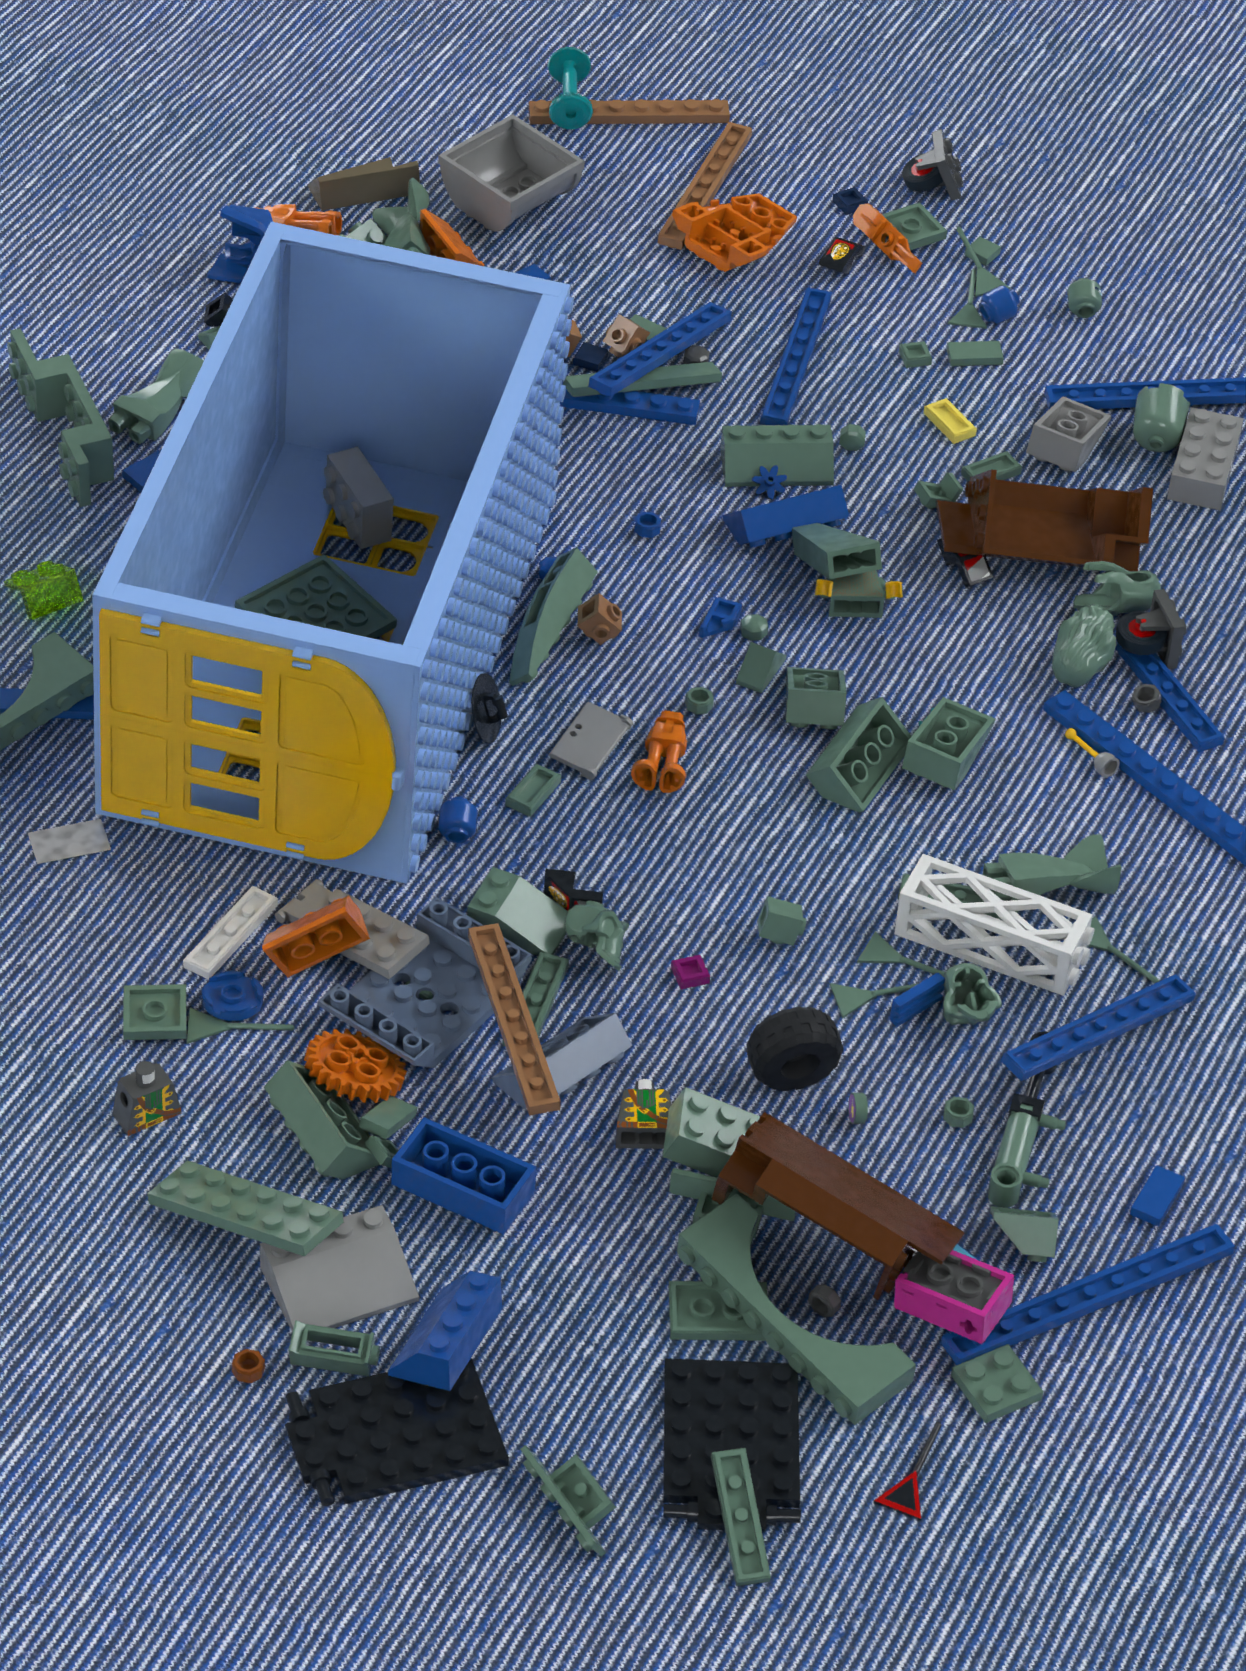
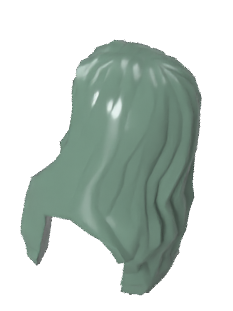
M1086 562L1083 570L1105 571V573L1098 574L1094 578V582L1102 584L1092 594L1076 595L1073 604L1074 608H1077L1078 611L1081 607L1099 604L1113 616H1117L1119 613L1146 611L1151 608L1154 590H1160L1161 585L1156 574L1148 570L1128 571L1111 562Z
M1099 604L1081 607L1079 612L1075 611L1074 615L1064 620L1059 627L1052 659V670L1060 683L1075 688L1087 684L1096 673L1103 671L1113 658L1117 645L1116 637L1113 635L1115 627L1113 615L1108 610H1104Z

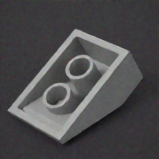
M1061 397L1033 425L1026 453L1033 455L1039 461H1048L1058 465L1064 471L1076 472L1087 460L1110 422L1111 415L1066 397Z

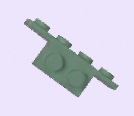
M673 1168L670 1176L669 1192L698 1199L693 1215V1224L720 1205L712 1200L718 1177ZM734 1188L727 1198L728 1200L738 1193L759 1213L757 1231L762 1215L794 1221L796 1211L771 1196H768L763 1205Z
M526 1445L523 1446L520 1450L527 1458L522 1462L534 1478L540 1476L544 1484L540 1488L552 1503L557 1500L562 1508L557 1512L569 1527L576 1526L579 1533L575 1537L587 1552L593 1549L602 1557L606 1554V1551L590 1528L616 1508L614 1503L577 1454L550 1474L536 1454Z

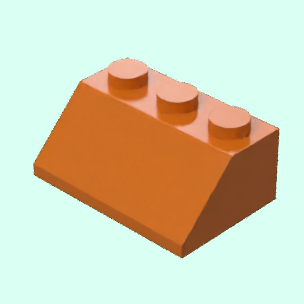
M426 209L420 210V229L430 247V255L484 266L483 262L475 257L472 249L466 246L459 233L455 232L448 222Z
M349 896L334 900L330 905L315 912L307 913L303 918L288 925L280 926L275 931L267 934L262 944V949L288 978L370 939L359 907Z

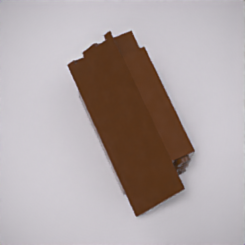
M991 469L972 476L970 481H967L965 497H968V504L936 501L944 552L1084 567L1086 562L1106 561L1117 564L1128 571H1138L1140 546L1148 544L1153 488L1141 487L1131 491L1103 488L1082 490L997 480V470Z
M766 1112L760 1116L758 1122L755 1121L747 1129L745 1136L742 1134L738 1138L735 1151L718 1175L712 1195V1200L720 1205L727 1200L734 1188L763 1205L768 1196H771L885 1265L873 1298L877 1300L880 1299L884 1291L890 1294L893 1290L896 1279L903 1267H906L916 1252L911 1248L916 1249L942 1265L965 1234V1232Z

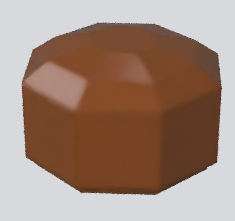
M245 1349L234 1355L232 1373L238 1381L253 1383L262 1378L265 1370V1359L259 1351Z

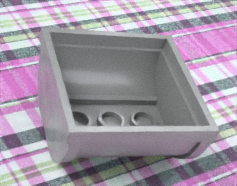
M514 114L438 155L442 179L455 206L465 212L468 217L474 218L483 224L486 229L494 232L501 231L510 226L515 219L555 196L566 194L573 190L581 180L585 164L583 159Z

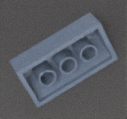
M616 1013L584 1017L541 1045L557 1093H561V1095L575 1090L578 1087L577 1082L584 1078L586 1080L599 1074L602 1065L606 1063L612 1064L624 1057L623 1052L633 1046ZM511 1064L491 1078L500 1089L523 1109H526Z

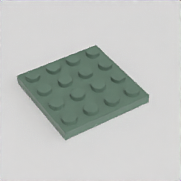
M325 554L235 601V608L373 639L396 628L397 619Z

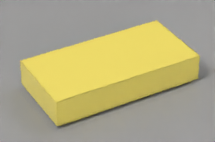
M947 398L924 406V414L953 444L976 436L977 428Z

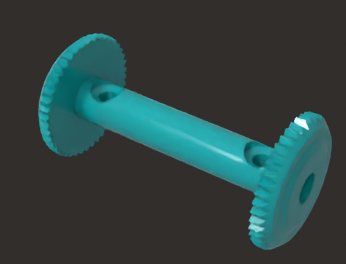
M562 47L552 53L548 60V70L551 77L563 84V94L558 95L550 103L549 115L553 123L562 129L568 130L583 127L590 121L593 114L591 101L585 95H580L577 88V82L579 83V81L584 80L588 76L591 69V61L583 50L575 47Z

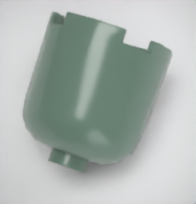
M1160 383L1159 387L1148 389V386H1146L1138 393L1133 421V434L1141 447L1152 452H1167L1174 449L1181 442L1190 407V402L1185 399L1184 392L1174 385Z

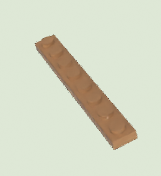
M719 99L589 100L593 106V114L587 124L728 123L730 112L728 100ZM529 101L530 124H555L549 115V105H551L552 101Z
M728 122L675 209L691 202H698L702 207L710 205V201L715 197L752 136L751 127ZM672 213L658 234L657 243L682 250L685 245L686 234L677 228Z
M499 923L468 928V938L529 1116L560 1110L561 1101Z

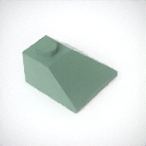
M991 1206L990 1213L993 1219L1022 1254L1028 1255L1027 1260L1047 1262V1257L1055 1258L1059 1221L1055 1213Z

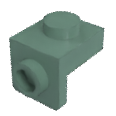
M947 472L940 484L918 481L913 490L920 498L922 505L933 509L937 508V500L956 502L963 491V487L952 473Z

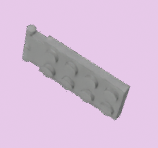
M315 879L298 894V899L293 898L275 913V918L278 922L283 923L287 920L292 923L303 918L307 913L315 912L330 905L334 900L349 896L361 911L370 939L340 954L388 979L392 978L430 944L427 934L339 889L332 892L324 888V884L319 879Z

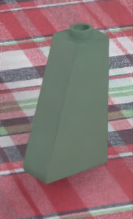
M820 523L792 528L794 555L828 579L882 569L880 542Z

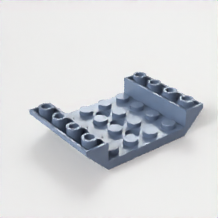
M435 897L417 913V929L429 936L430 944L390 979L371 970L350 990L337 983L318 1000V1006L414 1066L435 1068L494 1014L468 938V928L484 925ZM504 938L518 981L520 982L532 960V954ZM410 980L408 985L397 986L394 984L398 981L407 982ZM423 990L431 991L433 999L421 1001L418 999L419 993ZM444 1011H454L457 1014L444 1015L442 1013Z

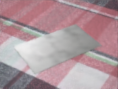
M101 819L28 833L37 864L111 850Z

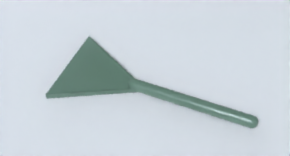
M957 227L956 230L977 267L975 297L982 296L984 293L1000 285L1006 286L1010 290L1008 285L982 267L962 228Z
M974 268L971 270L968 303L948 324L987 329L985 322L973 305L976 269Z
M1097 917L1092 918L1090 927L1095 930L1092 940L1087 946L1111 952L1153 983L1160 981L1153 974L1112 946Z
M876 931L857 960V963L908 964L932 974L939 973L943 977L945 974L944 971L902 956Z
M830 983V988L841 1016L844 1018L877 996L906 992L917 984L874 991Z
M190 1007L187 1044L231 1029L294 1030V1025L227 1023Z

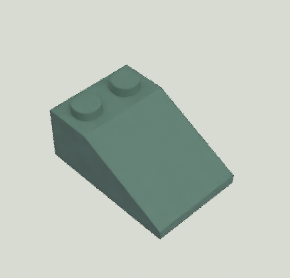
M787 667L786 723H791L792 726L799 728L808 727V724H815L829 730L837 729V726H843L847 694L844 670Z
M943 697L908 740L902 769L936 782L943 787L955 790L967 775L995 723V718Z
M495 867L491 868L467 906V915L482 925L499 923L504 938L536 956L539 955V952L554 955L566 935L565 917L568 912L566 909L521 876Z

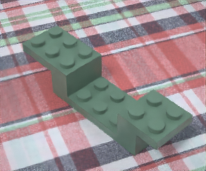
M21 328L10 330L11 342L7 343V348L12 358V363H9L11 378L17 380L19 394L25 396L27 409L29 412H33L38 422L66 416L69 422L73 421L74 428L61 430V442L58 443V450L63 463L59 464V470L62 479H67L71 497H76L80 507L91 505L90 485L114 480L112 436L70 355L66 354L37 361Z

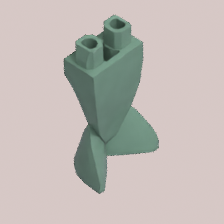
M413 177L409 179L408 207L376 208L373 210L372 216L377 225L388 235L384 243L385 246L430 255V247L418 224L420 210H427L430 198L426 189Z
M175 348L170 351L153 384L135 393L121 395L113 403L114 413L108 419L110 430L119 434L125 428L130 429L129 437L138 444L143 443L147 438L156 441L173 421L183 397L187 398L204 360L182 349Z
M1095 834L1081 840L1067 853L1064 859L1037 853L999 854L998 863H984L983 875L1037 895H1042L1067 885L1098 893L1115 894L1119 886L1122 867L1119 864L1108 868L1103 837L1101 834ZM991 890L999 898H1007L1008 901L1019 900Z

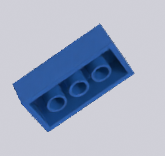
M423 1117L392 1158L391 1184L504 1235L535 1192L536 1166Z

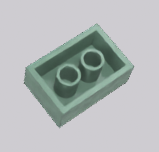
M685 1087L669 1108L662 1157L713 1177H718L735 1151L738 1138L742 1134L745 1136L747 1129L755 1121L758 1122L760 1116Z

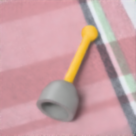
M1069 728L1066 730L1065 736L1067 739H1073L1095 758L1094 768L1102 777L1108 778L1116 773L1120 762L1113 754L1108 752L1098 754L1077 736L1075 729Z

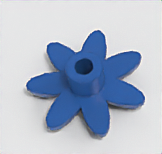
M777 465L773 466L770 472L765 467L760 466L761 476L752 478L753 482L761 484L757 488L756 494H761L767 490V495L772 500L775 490L785 493V488L779 483L784 482L787 476H776L778 473Z

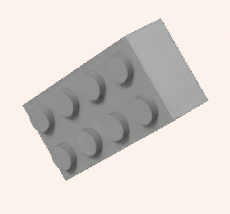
M1190 408L1171 474L1168 500L1221 511L1240 441L1244 418L1211 412L1205 409Z

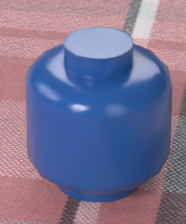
M1000 285L983 294L979 308L987 322L992 321L995 324H1000L1017 314V304L1020 303V300L1015 290H1009L1006 286Z
M453 797L451 800L444 802L439 810L438 830L440 834L452 843L466 842L475 835L477 829L478 810L476 806L464 797Z

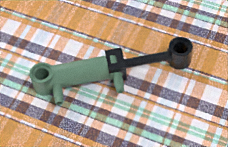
M1037 1032L1032 1035L1030 1041L1049 1032ZM1057 1065L1030 1077L1025 1095L1014 1093L1007 1124L994 1168L991 1171L988 1187V1199L997 1207L1009 1208L1017 1204L1022 1184L1037 1188H1048L1049 1178L1026 1172L1040 1126L1053 1130H1064L1066 1126V1121L1043 1114L1045 1100L1037 1099L1043 1076L1054 1072Z

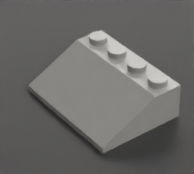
M383 1205L343 1217L344 1223L305 1257L263 1242L260 1243V1268L292 1332L295 1320L309 1325L336 1328L419 1301V1295L398 1236Z

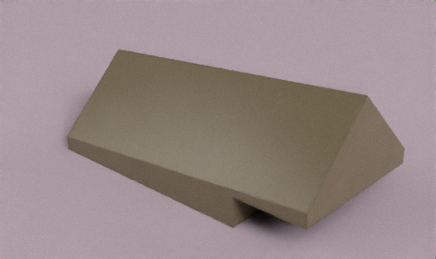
M388 157L317 177L308 184V188L321 211L408 196L409 179L413 177L420 183L418 161H413L393 167L391 158Z

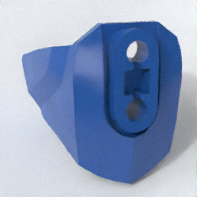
M226 205L221 210L220 216L232 222V236L248 238L250 242L243 245L225 243V253L217 257L214 265L207 273V278L241 283L270 222H273L269 210Z

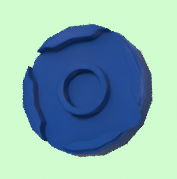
M225 971L209 978V982L202 987V1005L209 1014L218 1019L241 1021L258 1013L263 1005L264 994L260 982L253 976L252 979L245 977V973L239 971Z

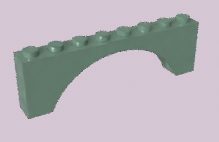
M55 632L31 646L34 665L30 681L15 703L0 714V751L16 740L23 738L37 727L44 725L63 711L70 709L76 703L94 694L93 665Z
M736 1193L679 1233L677 1246L679 1258L684 1264L690 1265L696 1270L702 1281L707 1286H712L721 1295L728 1307L735 1308L743 1315L746 1324L751 1329H758L770 1348L776 1352L779 1351L788 1360L789 1365L811 1383L816 1393L824 1395L833 1404L840 1416L847 1418L856 1425L913 1382L916 1364L893 1342L881 1345L839 1343L801 1328L781 1313L762 1290L752 1265L750 1247L757 1231L759 1213Z

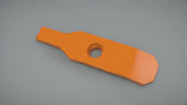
M871 204L859 205L853 214V224L865 233L889 259L901 261L916 274L923 263L910 251L908 239Z

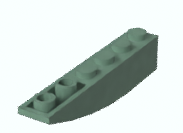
M577 547L556 558L526 610L513 654L509 683L512 686L521 682L528 683L537 676V669L549 657L548 651L551 646L558 642L561 637L559 635L561 630L570 623L571 614L582 604L581 598L593 586L592 581L598 571Z

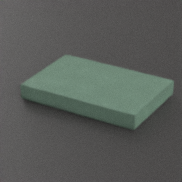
M669 1281L670 1340L766 1341L758 1329L753 1330L746 1324L743 1315L735 1308H730L725 1304L721 1295L712 1286H707L703 1281ZM759 1282L762 1290L767 1295V1282Z

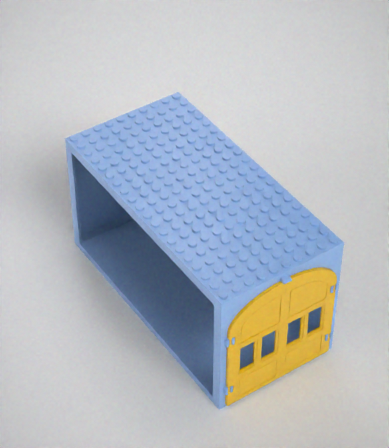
M270 222L92 594L96 814L405 884L408 883L411 873H416L420 862L419 852L425 851L428 840L426 833L433 830L436 816L434 811L440 810L443 801L442 790H448L451 778L449 771H455L458 761L457 750L462 751L465 743L466 734L464 732L465 730L470 731L472 725L471 698L475 680L480 674L491 673L495 661L493 654H498L502 643V637L500 636L501 634L506 635L509 618L507 617L514 614L516 600L514 599L515 597H520L523 587V581L521 580H526L529 573L530 563L528 561H533L535 558L537 547L535 543L541 542L543 534L542 525H547L550 509L548 508H553L557 492L552 491V489L556 486L558 471L554 470V467L558 465L560 450L556 449V445H559L562 436V428H558V423L561 424L564 414V407L560 406V402H563L566 392V385H562V380H565L568 370V364L564 363V358H567L570 348V342L566 341V336H569L572 320L568 319V314H571L574 297H570V284ZM359 447L394 498L393 517L416 521L423 524L428 530L427 536L417 542L391 537V541L374 545L367 562L364 564L327 556L397 619L396 628L381 635L383 641L235 608L236 600L320 557L323 546L329 536L350 539L346 527L333 524L336 518L335 510L331 504L328 505L323 495V489L326 488L324 468L327 467V455ZM386 548L408 552L416 560L415 566L404 572L381 568L377 565ZM247 730L261 732V734L248 732ZM232 763H240L260 768L259 782L227 775L229 766Z

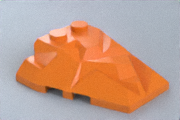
M759 193L731 197V202L727 204H719V199H713L710 201V206L705 207L700 206L698 202H691L674 209L672 213L677 228L686 234L684 242L686 248L694 252L699 258L705 259L724 272L766 256L797 220L796 215Z

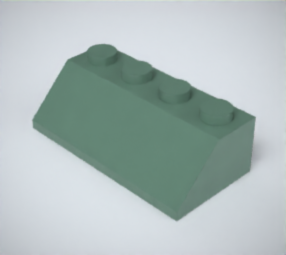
M831 425L722 426L720 453L725 487L760 486L761 484L752 481L753 477L761 476L760 466L765 467L770 472L771 468L775 465L778 467L776 476H787L784 482L779 483L782 486L834 485V444Z
M883 697L860 704L843 724L807 772L806 776L823 798L858 813L863 812L905 756L907 742L911 735Z
M287 1060L264 1086V1089L271 1097L269 1100L271 1105L284 1116V1124L299 1138V1146L311 1156L315 1162L313 1164L314 1168L321 1175L343 1180L380 1165L364 1144L370 1137V1134L359 1127L360 1120L343 1095L338 1097L337 1091L334 1089L326 1091V1084H316L317 1077H310V1070L306 1069L304 1065Z

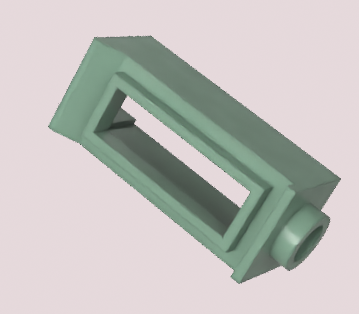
M295 1320L288 1351L290 1364L368 1377L371 1365L377 1366L380 1346L375 1345L373 1332L366 1334L309 1325ZM308 1340L358 1348L359 1350L357 1354L307 1346L306 1344Z

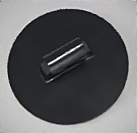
M482 673L476 678L472 690V717L475 729L481 740L485 743H493L501 728V720L507 718L508 714L503 696L499 694L494 679L489 674Z

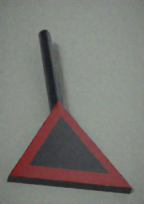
M941 1422L935 1423L912 1473L875 1499L874 1503L921 1521L917 1477L942 1426Z

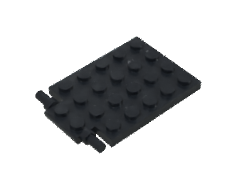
M472 1358L451 1391L388 1376V1372L309 1390V1401L315 1416L310 1418L308 1410L303 1408L298 1392L294 1391L286 1395L290 1409V1423H286L285 1428L303 1482L305 1484L311 1483L312 1488L317 1490L322 1506H330L335 1502L330 1488L331 1478L335 1477L344 1504L509 1465L507 1451Z
M665 1358L663 1503H683L687 1505L664 1504L663 1518H685L687 1522H697V1529L725 1530L711 1454L712 1452L746 1448L762 1532H766V1525L776 1526L777 1522L800 1523L801 1509L777 1508H799L798 1373L789 1363Z

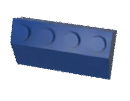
M842 485L722 515L723 521L738 544L749 543L750 548L766 544L765 538L773 536L775 542L791 538L790 532H792L793 527L813 523L834 527L841 525L840 519L849 517Z
M470 1270L441 1288L389 1368L388 1376L451 1391L502 1309L501 1278Z

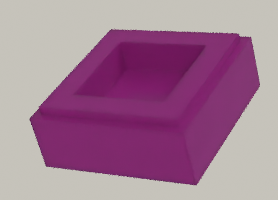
M701 955L671 961V969L680 989L710 984V974Z

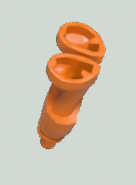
M279 204L273 207L270 205L264 208L269 210L273 222L338 236L341 233L343 220L341 213L338 211H297L296 204Z
M662 711L645 740V749L648 751L647 759L636 761L631 769L633 781L641 788L649 791L655 788L657 769L661 756L666 757L659 779L661 792L671 793L679 790L684 785L686 772L682 766L677 764L678 758L685 755L687 746L684 716L682 713Z

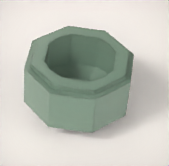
M848 424L841 428L839 444L845 450L857 451L864 447L866 431L860 425Z
M747 614L741 619V635L750 641L762 640L768 634L767 619L759 614Z
M704 687L691 688L685 696L687 710L696 715L707 714L714 705L712 691Z
M954 1096L945 1101L943 1119L952 1127L964 1128L972 1123L974 1105L967 1098Z

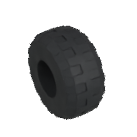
M808 1006L784 1009L766 1017L764 1021L757 1024L746 1044V1052L756 1079L774 1090L780 1089L781 1091L803 1089L826 1078L837 1067L843 1052V1045L834 1020L821 1010Z

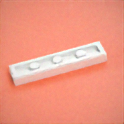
M252 886L183 960V968L209 980L277 907L278 898Z

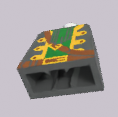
M149 1061L139 1062L135 1068L136 1072L121 1077L118 1080L113 1116L127 1136L181 1114V1107L174 1084L160 1064H153Z
M648 1079L637 1081L635 1089L623 1091L617 1120L615 1148H664L668 1112L672 1105L668 1091L665 1089H654V1083Z

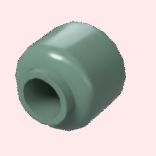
M1080 278L1068 287V307L1073 314L1080 318H1089L1101 309V287L1096 281Z

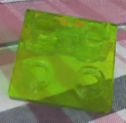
M51 560L37 564V569L29 572L27 570L14 572L11 574L10 579L4 581L5 587L21 592L28 618L32 620L84 601L75 569L64 566L62 563H53Z

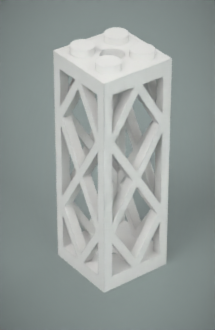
M922 854L900 892L894 934L1064 996L1069 985L1075 986L1080 974L1079 966H1085L1089 959L1091 949L1087 948V945L1090 944L1095 929L1090 927L1093 914ZM932 869L944 872L946 874H932ZM967 883L984 902L962 903L943 885ZM991 890L1019 900L1003 901ZM1040 909L1059 929L1036 930L1015 911ZM985 913H996L1002 920L986 915ZM1064 916L1075 919L1076 921L1072 924ZM950 919L970 938L946 940L928 920ZM914 925L921 932L912 930V926ZM984 929L1002 936H990ZM1024 946L1045 965L1019 966L1002 947ZM983 948L995 959L967 949ZM1039 975H1054V981Z

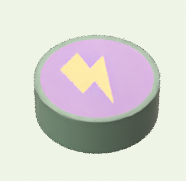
M851 1093L849 1096L848 1114L851 1124H864L867 1120L868 1102L864 1093Z

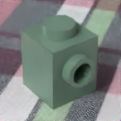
M767 896L757 920L759 937L769 939L776 944L785 943L794 946L797 936H802L806 927V918H803L802 905Z

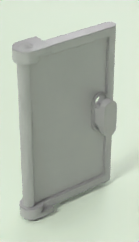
M587 702L553 747L549 756L580 771L581 776L593 780L597 775V771L623 735L632 727L633 721L623 714L618 716L591 702Z

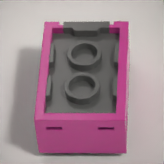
M954 1250L942 1265L917 1251L896 1279L894 1308L983 1344L1012 1303L1014 1275Z

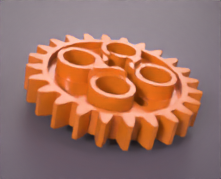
M333 1029L332 1034L325 1030L322 1032V1036L316 1034L314 1039L309 1041L304 1061H306L305 1068L310 1070L309 1076L317 1077L316 1084H326V1091L334 1089L337 1091L338 1097L346 1094L350 1101H353L355 1097H359L363 1103L366 1102L367 1098L377 1103L379 1097L385 1101L388 1100L389 1095L395 1097L397 1091H400L407 1072L404 1070L406 1064L400 1061V1056L392 1054V1051L373 1041L368 1036L363 1037L360 1031H357L356 1035H354L348 1029H345L342 1034L337 1029Z

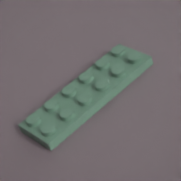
M188 1160L147 1193L148 1201L151 1205L304 1257L344 1223L342 1211Z

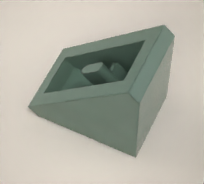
M750 642L737 676L736 684L762 694L785 662L787 655Z

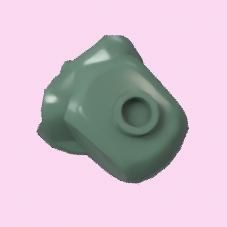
M586 901V905L573 906L568 910L565 917V930L573 943L588 946L589 948L596 947V953L620 971L622 968L620 957L621 949L623 948V937L629 924L625 921H620L614 911L605 908L599 902Z
M961 963L946 970L944 974L945 998L943 1002V1016L951 1025H975L978 1022L988 1021L995 1011L1002 1007L999 994L989 985L987 976L980 966L973 963Z

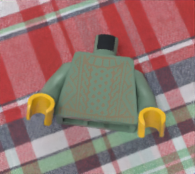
M876 570L834 579L816 580L815 595H819L823 599L830 597L829 617L882 618L884 600L903 597L902 582H886L882 577L878 576Z

